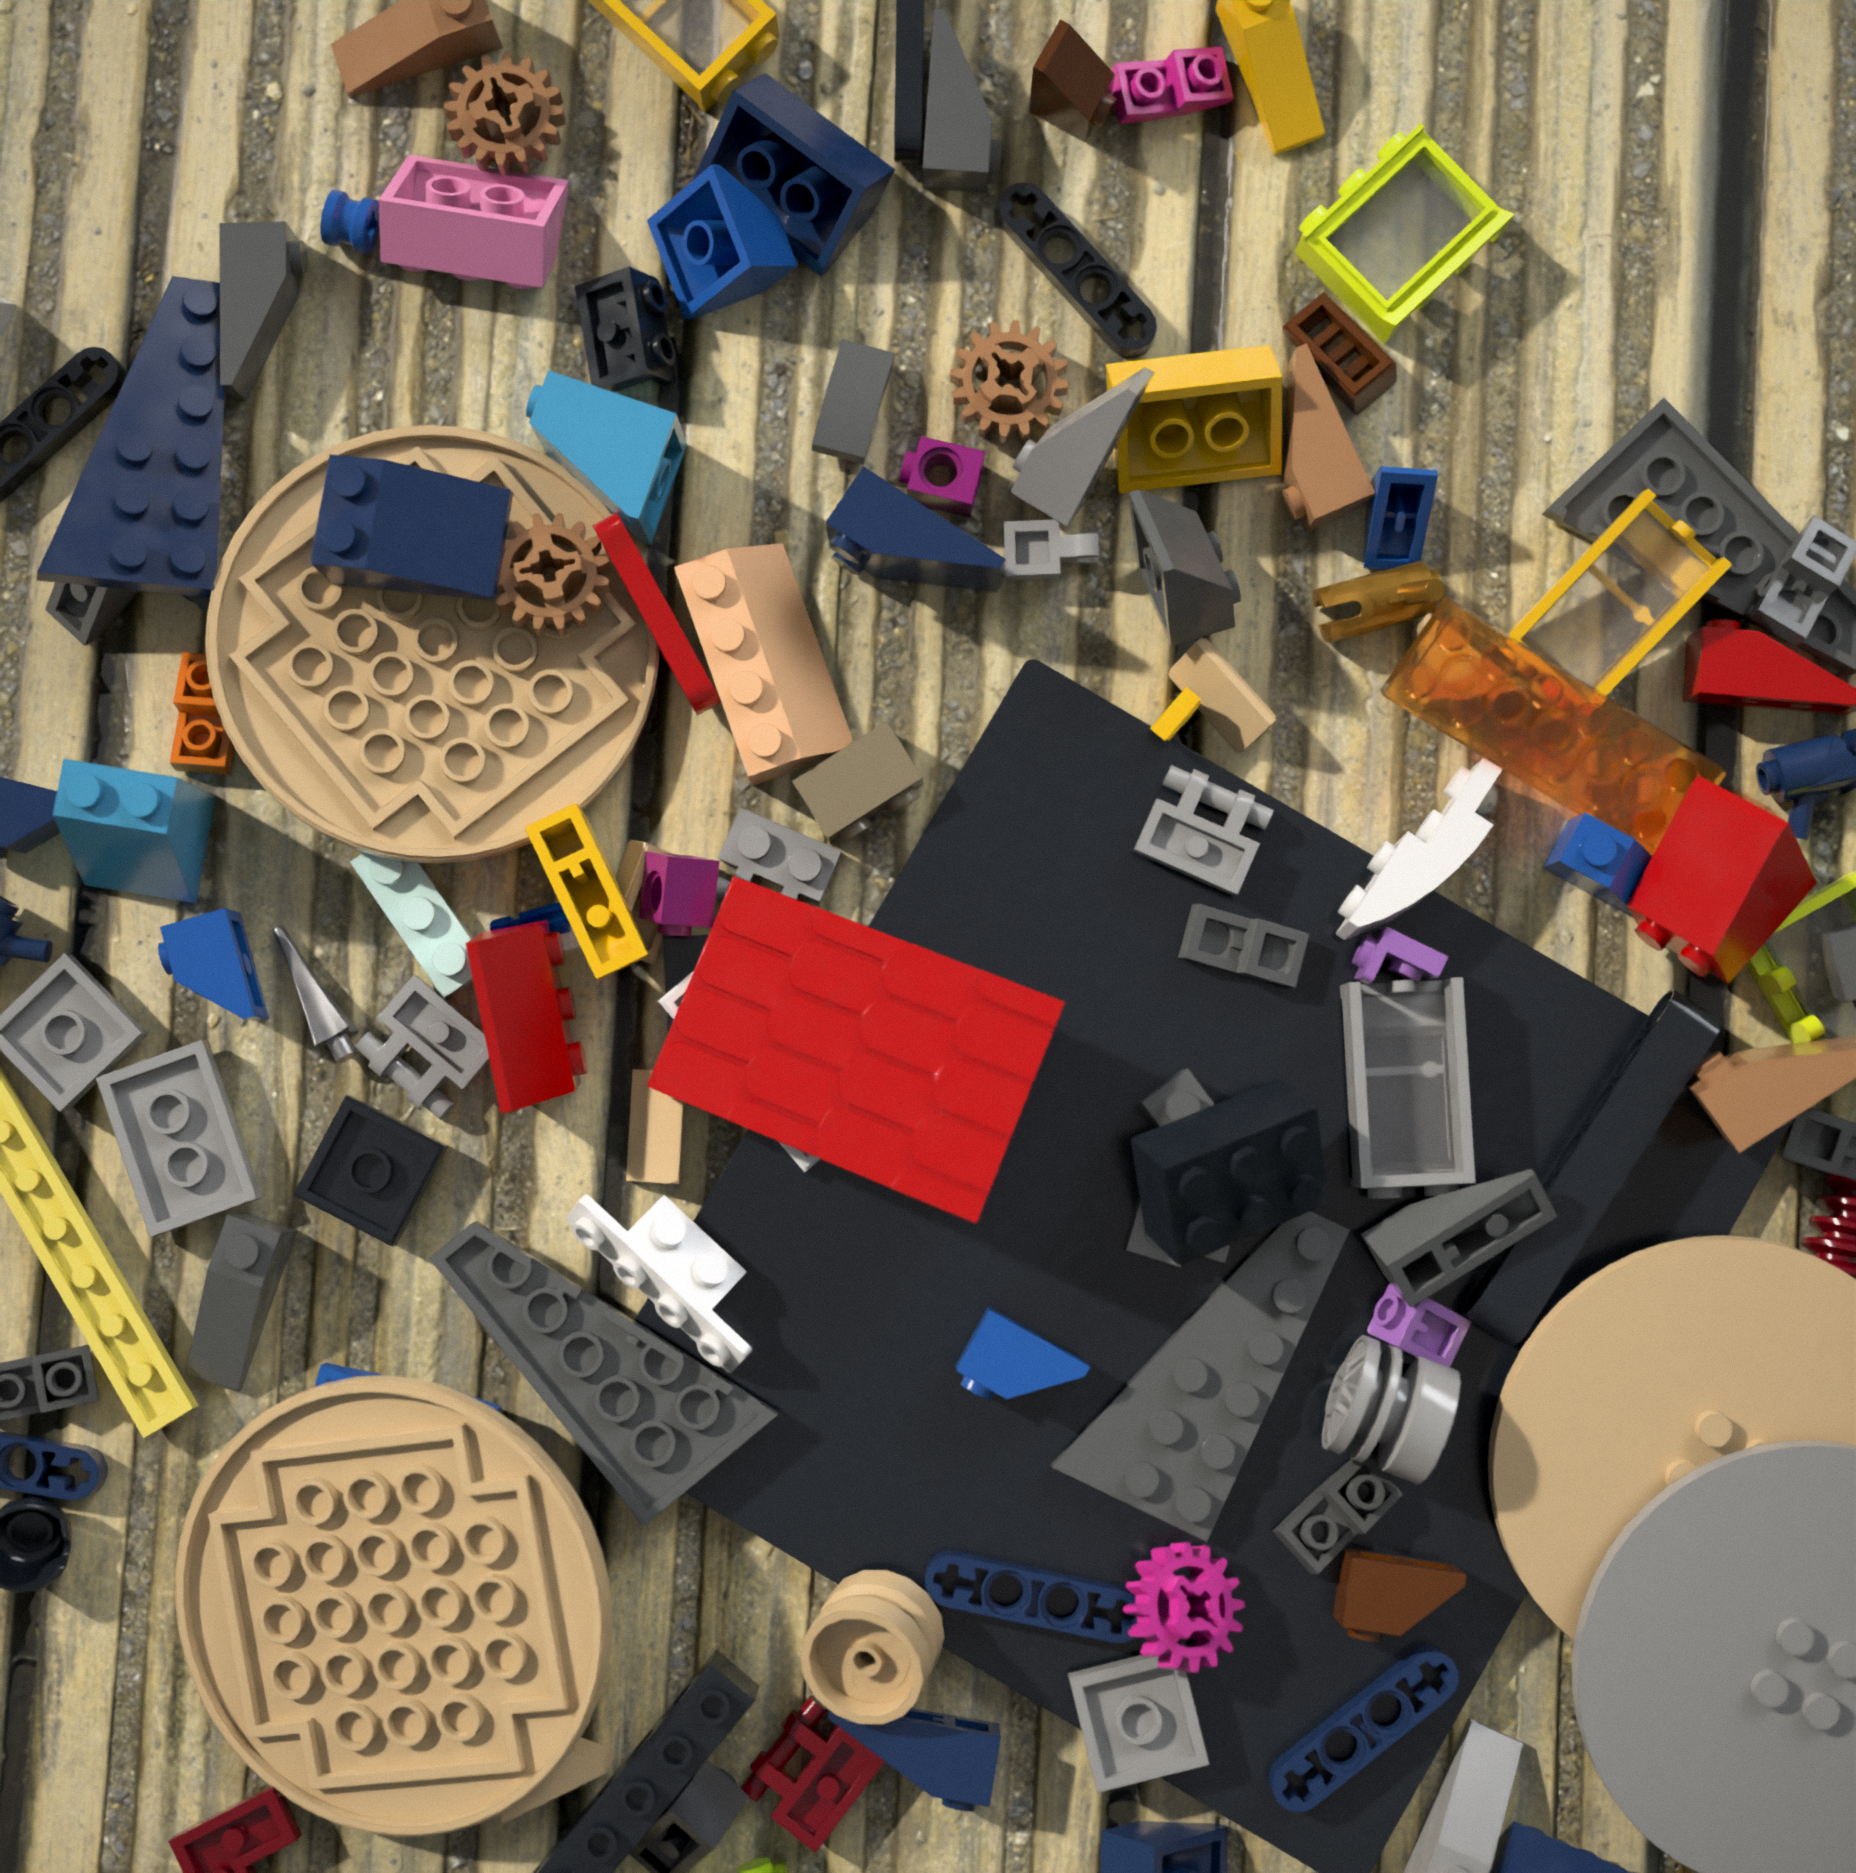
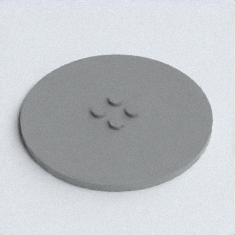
M1818 1440L1782 1441L1753 1446L1730 1453L1694 1469L1670 1484L1650 1500L1624 1527L1601 1561L1584 1598L1574 1638L1572 1692L1576 1719L1585 1749L1608 1793L1632 1824L1656 1847L1679 1863L1699 1873H1856L1855 1445Z

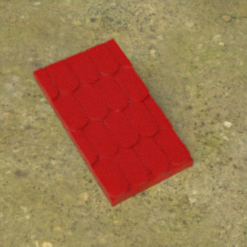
M733 876L647 1083V1087L977 1223L1065 1002Z

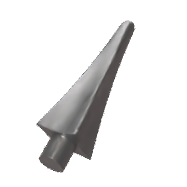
M282 925L276 926L273 929V934L294 980L314 1046L323 1045L324 1050L330 1049L337 1063L351 1059L357 1054V1050L349 1036L357 1033L359 1030L314 974L287 930Z

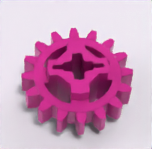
M1190 1542L1171 1543L1170 1547L1152 1549V1560L1138 1561L1135 1565L1142 1577L1141 1580L1127 1582L1125 1586L1129 1592L1136 1595L1135 1603L1123 1606V1613L1136 1615L1137 1623L1128 1631L1129 1636L1145 1638L1146 1641L1140 1653L1143 1657H1158V1667L1161 1669H1178L1179 1672H1198L1199 1667L1217 1666L1216 1653H1231L1234 1649L1227 1638L1228 1633L1242 1632L1243 1628L1238 1621L1233 1619V1611L1245 1607L1244 1601L1233 1599L1231 1591L1240 1583L1238 1577L1225 1578L1223 1572L1228 1561L1225 1558L1210 1559V1547L1206 1545L1191 1546ZM1185 1568L1191 1571L1189 1576H1175L1173 1571ZM1193 1638L1196 1641L1187 1647L1177 1644L1179 1639Z

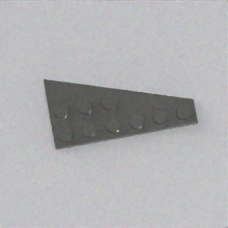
M1665 398L1657 403L1541 514L1595 542L1641 492L1649 488L1656 495L1652 501L1675 522L1682 520L1696 533L1694 539L1716 559L1725 557L1733 564L1701 598L1778 637L1748 618L1799 533ZM1615 542L1608 548L1610 551L1639 565ZM1843 579L1840 587L1829 595L1807 638L1797 648L1849 675H1853L1856 673V591Z
M1311 1211L1276 1225L1249 1253V1257L1233 1274L1215 1289L1200 1309L1189 1320H1186L1131 1378L1127 1386L1102 1412L1098 1413L1067 1450H1064L1051 1463V1467L1207 1542L1350 1230Z
M478 1221L472 1222L429 1258L644 1526L779 1413Z

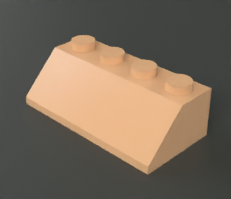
M783 543L728 548L674 567L752 786L822 762L853 743Z

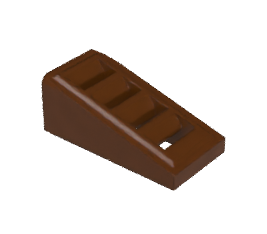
M1324 292L1282 326V332L1295 347L1307 343L1323 380L1355 415L1365 410L1397 381L1396 363ZM1327 317L1331 324L1311 340L1306 334ZM1342 335L1345 340L1326 355L1322 350ZM1357 352L1360 357L1342 371L1338 366L1353 353ZM1369 369H1371V370H1370L1366 375H1364L1360 380H1358L1356 383H1354V382H1355L1358 378H1360L1364 373H1366Z

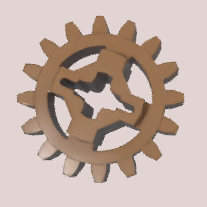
M504 52L501 64L493 65L487 54L481 56L483 69L476 72L473 68L465 65L462 70L466 83L463 85L451 82L449 85L450 92L455 101L444 103V110L448 120L451 121L447 124L452 141H459L457 145L464 159L476 154L475 160L478 168L482 171H485L491 162H496L501 176H507L511 163H518L523 173L529 172L528 159L535 156L538 160L545 163L548 160L544 145L548 143L559 146L561 143L559 131L556 127L566 125V118L563 108L559 107L563 104L559 87H551L553 83L550 72L546 68L535 74L532 58L528 56L521 61L519 66L513 65L510 52ZM499 102H503L506 111H510L509 116L512 126H507L505 118L500 116Z
M1013 320L1009 332L1002 333L998 324L992 322L990 323L988 338L984 339L975 331L970 334L972 351L958 348L956 361L963 368L951 369L950 383L962 387L952 392L951 400L953 405H967L961 414V421L964 424L970 423L975 419L980 421L978 436L984 438L991 428L999 430L998 437L1000 443L1006 444L1009 432L1017 431L1020 439L1026 442L1029 440L1030 426L1035 425L1042 432L1048 430L1049 419L1046 413L1060 416L1063 403L1055 396L1068 394L1069 381L1057 377L1066 373L1068 364L1066 359H1052L1058 345L1055 340L1048 341L1043 345L1038 342L1040 335L1039 327L1035 326L1028 335L1020 333L1019 320ZM1003 350H1018L1022 353L1005 352ZM980 365L982 374L987 380L980 385L979 391L975 393L972 378L977 366ZM1043 371L1046 389L1042 398L1039 399L1036 389L1031 384L1038 379L1039 374ZM1003 375L1009 381L1018 377V388L1015 389L1011 384H1006L1001 388L999 386L1000 376ZM998 410L1015 412L1016 415H1004L996 412Z
M535 513L533 514L532 528L526 530L518 521L512 523L515 538L512 541L506 538L497 588V594L502 595L496 600V604L501 614L515 609L512 620L514 626L518 629L530 620L533 621L536 636L543 635L546 625H555L559 636H565V622L573 620L576 625L584 628L587 626L584 611L589 609L600 613L603 609L602 602L596 593L610 592L609 579L600 575L610 570L608 556H596L602 549L601 540L598 536L584 540L586 534L585 523L578 521L571 529L565 528L563 514L557 513L552 525H544L541 515ZM553 542L564 544L574 551L567 553L554 545ZM533 546L532 550L527 555L525 560L522 562H517L518 558L527 549ZM554 567L556 580L545 582L543 569ZM583 587L573 600L567 604L565 603L574 588ZM532 596L545 604L546 608L532 605L523 598Z

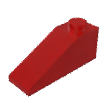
M1707 621L1706 627L1703 626L1686 637L1683 702L1849 715L1856 711L1855 687L1764 633L1740 629V622Z

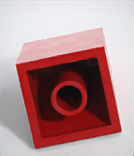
M1698 776L1684 796L1631 895L1627 907L1638 925L1635 929L1636 934L1647 945L1657 951H1662L1667 947L1677 953L1679 960L1695 974L1705 977L1710 973L1729 984L1817 882L1788 822Z

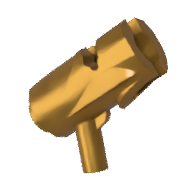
M1420 560L1313 589L1312 600L1314 607L1322 606V608L1351 601H1357L1361 604L1362 609H1360V613L1357 616L1341 618L1318 625L1322 638L1326 643L1425 617L1428 613L1434 614L1437 611V602L1444 599L1445 588L1438 571L1435 568L1428 570L1426 564Z

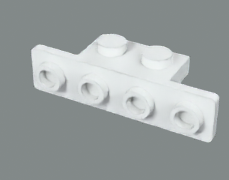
M585 1194L575 1204L566 1220L572 1226L573 1234L578 1241L591 1250H598L613 1265L616 1275L624 1284L633 1289H639L655 1304L657 1313L666 1323L675 1328L680 1327L697 1343L698 1351L709 1363L717 1367L722 1366L727 1372L732 1373L748 1356L752 1348L718 1317L712 1309L747 1271L665 1195L628 1232L589 1195Z

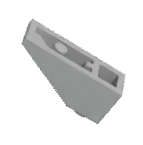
M1144 367L1051 426L1038 443L1029 439L1013 464L1012 468L1020 472L1010 492L1067 526L1085 504L1155 372Z
M1468 1718L1403 1873L1490 1872L1523 1748V1743L1520 1740Z

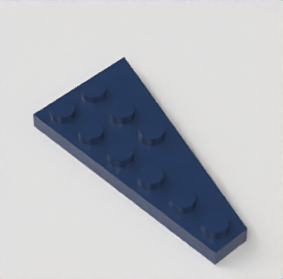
M172 276L37 571V581L210 598L211 591L215 588L213 583L217 575L225 391L220 386L219 282Z

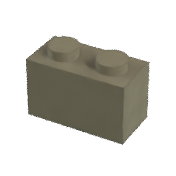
M886 721L794 779L792 783L829 843L831 844L841 838L843 843L847 844L870 830L873 826L869 819L884 809L888 808L891 814H895L920 797L916 789L923 785V777Z

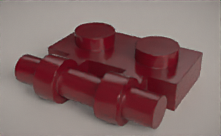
M810 1695L799 1711L792 1710L782 1722L781 1726L784 1730L767 1753L764 1751L759 1752L750 1764L751 1774L740 1788L754 1802H758L769 1787L781 1795L782 1798L772 1810L770 1817L816 1853L885 1761L838 1725L828 1737L816 1728V1725L828 1708L814 1696ZM802 1745L814 1756L799 1776L795 1778L784 1767Z

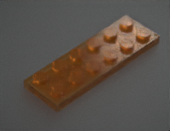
M1447 596L1380 689L1385 698L1577 815L1586 812L1634 838L1652 856L1692 782L1698 776H1701L1719 785L1727 775L1720 765Z

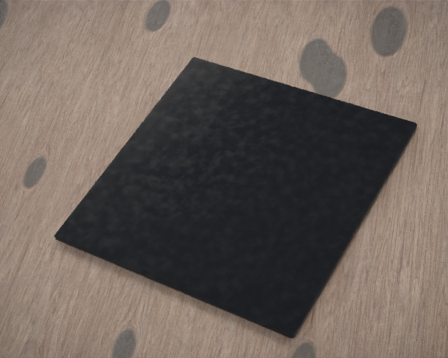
M1030 659L1022 666L868 926L1065 1002L977 1223L908 1196L823 1159H820L804 1172L777 1140L748 1129L693 1222L747 1271L712 1311L749 1344L752 1351L732 1373H729L722 1366L717 1367L709 1363L698 1351L697 1343L680 1327L675 1328L666 1323L659 1316L655 1309V1304L649 1298H647L634 1321L779 1412L775 1418L685 1493L837 1584L844 1578L862 1570H888L910 1578L927 1592L925 1587L926 1567L936 1554L943 1551H960L1123 1587L1126 1586L1127 1582L1141 1580L1142 1577L1135 1567L1138 1561L1152 1560V1549L1170 1547L1171 1543L1190 1542L1191 1546L1206 1545L1210 1547V1559L1225 1558L1228 1563L1223 1576L1225 1578L1238 1577L1240 1582L1231 1591L1233 1599L1242 1600L1245 1604L1244 1608L1233 1611V1619L1243 1626L1242 1632L1228 1633L1227 1638L1234 1649L1231 1653H1216L1217 1666L1199 1667L1198 1672H1186L1209 1765L1160 1778L1318 1873H1370L1528 1592L1516 1574L1502 1545L1494 1520L1488 1475L1490 1433L1497 1402L1507 1375L1521 1348L1538 1324L1560 1300L1581 1282L1604 1267L1634 1252L1661 1243L1690 1237L1728 1236L1793 1119L1739 1153L1724 1139L1687 1085H1685L1522 1340L1515 1346L1510 1347L1474 1322H1471L1450 1368L1459 1371L1461 1381L1459 1400L1449 1435L1436 1465L1426 1480L1419 1485L1384 1472L1403 1495L1365 1534H1357L1344 1547L1347 1549L1454 1564L1467 1574L1465 1587L1401 1636L1383 1634L1381 1642L1364 1641L1348 1636V1628L1341 1627L1333 1617L1341 1551L1319 1574H1310L1276 1536L1273 1530L1322 1483L1351 1460L1348 1446L1341 1454H1336L1322 1447V1430L1326 1402L1332 1382L1353 1344L1361 1335H1365L1380 1341L1381 1352L1388 1345H1391L1367 1332L1374 1316L1376 1304L1383 1297L1390 1282L1383 1275L1361 1234L1409 1204L1436 1197L1424 1196V1185L1402 1186V1197L1368 1199L1367 1188L1351 1187L1352 1165L1340 985L1358 982L1354 980V977L1359 967L1352 964L1355 952L1367 933L1375 936L1378 929L1389 927L1448 956L1439 977L1432 979L1421 977L1420 981H1440L1463 977L1475 1183L1458 1184L1459 1190L1529 1169L1536 1174L1541 1184L1646 1021L1648 1015L1434 890L1395 919L1369 932L1343 940L1335 934L1345 920V917L1340 915L1338 910L1356 885L1365 889L1375 874L1367 869L1368 864L1374 857L1372 854L1174 739L1169 741L1167 739L1164 742L1150 730L1152 726L1044 663ZM1171 765L1189 773L1196 769L1209 775V782L1236 794L1239 789L1255 795V802L1274 810L1265 830L1247 822L1242 827L1240 835L1256 841L1260 845L1237 896H1232L1133 852L1155 800L1158 798L1176 807L1180 801L1181 793L1162 785ZM1200 801L1193 813L1222 827L1228 815ZM1192 904H1203L1249 919L1259 918L1309 933L1296 988L1253 979L1178 958ZM1384 958L1372 983H1388L1406 979L1389 971L1388 966L1391 961ZM1440 1034L1364 1037L1366 1068L1421 1066L1426 1061H1433L1437 1065H1442ZM1708 1050L1703 1059L1712 1054V1052ZM1187 1068L1214 1104L1281 1078L1317 1106L1329 1204L1314 1209L1311 1212L1350 1230L1207 1542L1051 1467V1463L1064 1450H1067L1098 1413L1102 1412L1127 1386L1131 1378L1183 1323L1200 1309L1215 1289L1233 1274L1249 1257V1253L1274 1228H1269L1231 1244L1225 1263L1203 1256L1179 1267L1126 1250L1140 1202L1130 1139L1155 1129L1137 1105V1102L1180 1070ZM1437 1073L1433 1078H1426L1422 1074L1367 1076L1371 1163L1448 1160L1443 1073ZM1493 1257L1427 1298L1463 1316L1462 1310L1467 1298ZM989 1306L1084 1359L1091 1367L1086 1376L1009 1399L994 1393L991 1400L988 1401L960 1384L964 1375L956 1371L955 1365ZM1403 1350L1401 1377H1403L1410 1364L1416 1359V1357ZM1380 1442L1376 1444L1373 1451L1369 1455V1457L1376 1463L1378 1467V1450ZM948 1564L945 1573L936 1572L934 1579L942 1581V1591L946 1593H953V1588L956 1584L972 1586L973 1594L970 1599L980 1601L981 1581L986 1570L976 1568L975 1581L960 1577L958 1566ZM1179 1568L1173 1571L1175 1576H1189L1191 1571ZM1011 1575L997 1577L990 1586L991 1598L1002 1606L1015 1604L1023 1593L1021 1582ZM1067 1587L1053 1589L1046 1599L1047 1610L1058 1618L1072 1615L1078 1606L1077 1594ZM1087 1593L1088 1612L1083 1623H1093L1092 1612L1108 1616L1112 1628H1120L1122 1620H1132L1133 1615L1123 1613L1124 1600H1117L1113 1609L1096 1606L1094 1600L1097 1593ZM934 1602L942 1616L945 1635L943 1648L1080 1730V1721L1068 1673L1142 1655L1140 1652L1146 1641L1144 1637H1135L1125 1643H1113L952 1609ZM1193 1638L1179 1639L1177 1644L1187 1647L1196 1641ZM1420 1646H1433L1441 1649L1454 1661L1458 1669L1459 1683L1450 1699L1318 1805L1306 1812H1292L1277 1802L1269 1786L1268 1775L1272 1764L1283 1753L1408 1653ZM1428 1661L1423 1663L1419 1667L1423 1677L1412 1688L1405 1683L1403 1678L1396 1683L1409 1697L1413 1706L1421 1700L1412 1691L1424 1682H1428L1433 1688L1438 1686L1442 1681L1438 1671L1443 1667V1664L1433 1667ZM1391 1695L1378 1697L1372 1703L1370 1709L1372 1720L1382 1726L1396 1722L1401 1713V1703L1396 1697ZM1337 1731L1327 1739L1325 1745L1327 1756L1337 1762L1346 1761L1351 1758L1357 1747L1356 1738L1346 1731ZM1314 1750L1306 1755L1314 1765L1311 1769L1300 1776L1293 1769L1285 1774L1284 1777L1287 1780L1288 1786L1283 1790L1284 1793L1291 1789L1297 1791L1299 1795L1305 1793L1308 1788L1304 1779L1316 1768L1322 1778L1330 1774L1323 1767Z

